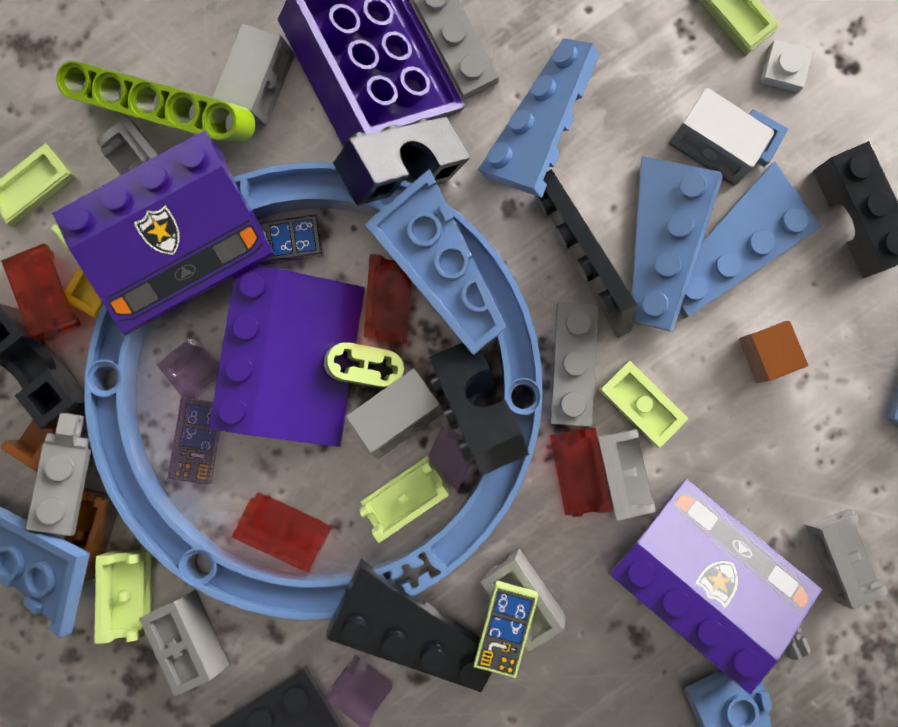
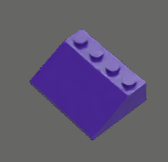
M286 0L277 20L342 146L347 138L358 132H365L366 135L372 134L394 124L398 125V127L411 125L425 117L429 120L446 116L448 118L465 108L409 0Z
M257 265L234 276L209 429L341 447L351 383L338 381L329 376L324 368V357L331 347L340 343L357 344L365 287ZM343 351L342 355L334 357V363L340 365V372L344 373L346 368L353 367L354 364L353 360L347 358L348 352Z

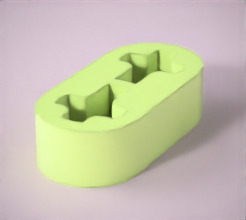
M340 343L331 347L324 357V368L327 374L338 381L386 388L401 378L404 373V364L401 358L390 350L354 343ZM343 351L348 352L347 358L360 362V367H349L342 373L340 372V365L334 363V357H338L343 354ZM384 359H387L386 364L388 367L393 368V373L386 375L384 380H381V373L369 370L368 364H379Z

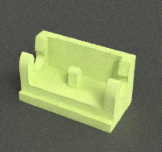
M427 455L363 499L359 512L362 518L367 517L374 527L372 534L380 543L449 496L451 487L432 459Z
M112 550L96 556L94 643H109L116 638H126V642L136 641L146 635L139 618L152 612L153 555L148 550Z

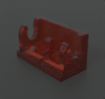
M43 243L3 259L1 262L29 336L49 341L56 336L80 327L81 323L71 310L54 266L53 260L55 255L52 250L50 251L49 245Z
M370 254L363 337L370 342L407 344L412 281L395 260L385 259L384 256L378 254Z
M596 427L550 434L564 515L581 517L583 514L590 512H611L612 508Z
M257 492L255 498H251L231 537L309 573L315 566L333 526L262 492Z

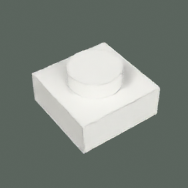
M774 39L768 48L760 83L798 93L804 88L813 49Z

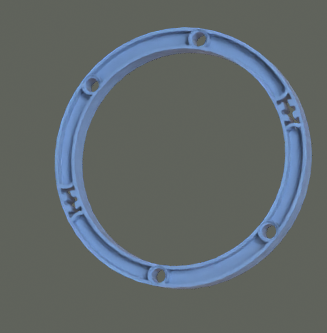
M329 162L291 163L271 166L233 177L239 191L254 212L257 220L282 212L324 208L355 211L375 216L412 184L404 180L390 197L357 206L334 164ZM449 205V210L507 327L495 337L502 371V401L506 400L523 434L529 455L480 476L464 503L442 527L407 552L373 566L374 572L386 580L390 579L387 571H391V579L395 580L402 576L405 564L409 563L412 569L425 564V557L421 554L425 552L430 564L438 570L431 572L430 566H427L419 571L418 581L413 582L410 577L399 581L398 583L405 588V592L410 596L417 595L434 585L465 562L491 535L507 513L523 483L533 457L540 427L543 398L542 366L537 336L520 289L502 258L486 238L467 219ZM103 304L96 319L88 349L85 371V415L88 438L97 470L107 494L122 520L139 542L164 567L187 584L214 599L242 610L270 617L297 620L332 619L355 571L309 575L284 572L260 566L218 546L198 531L167 496L154 474L145 452L136 408L138 363L145 334L150 323L128 335L122 334ZM114 369L118 379L114 388L109 390L105 385V376L108 371ZM516 386H525L532 392V403L526 409L516 407L511 400L512 390ZM197 554H203L209 558L211 562L209 574L201 573L196 568L195 558Z

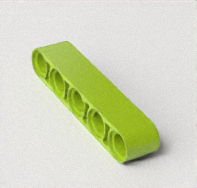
M78 61L63 63L56 74V83L59 91L70 99L194 134L205 130L212 139L233 143L248 141L255 130L253 114L249 109L237 104ZM121 87V95L119 98V89ZM157 96L158 104L156 108H154V99ZM194 104L195 114L193 119L191 120L189 116V111L191 106ZM231 113L233 122L231 129L227 131L226 119Z

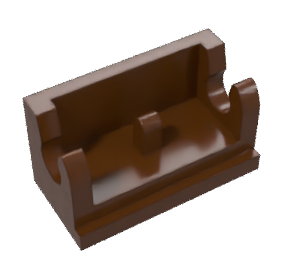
M86 487L83 490L76 531L74 535H65L64 538L65 541L90 553L83 583L96 578V556L106 552L118 514L108 494Z

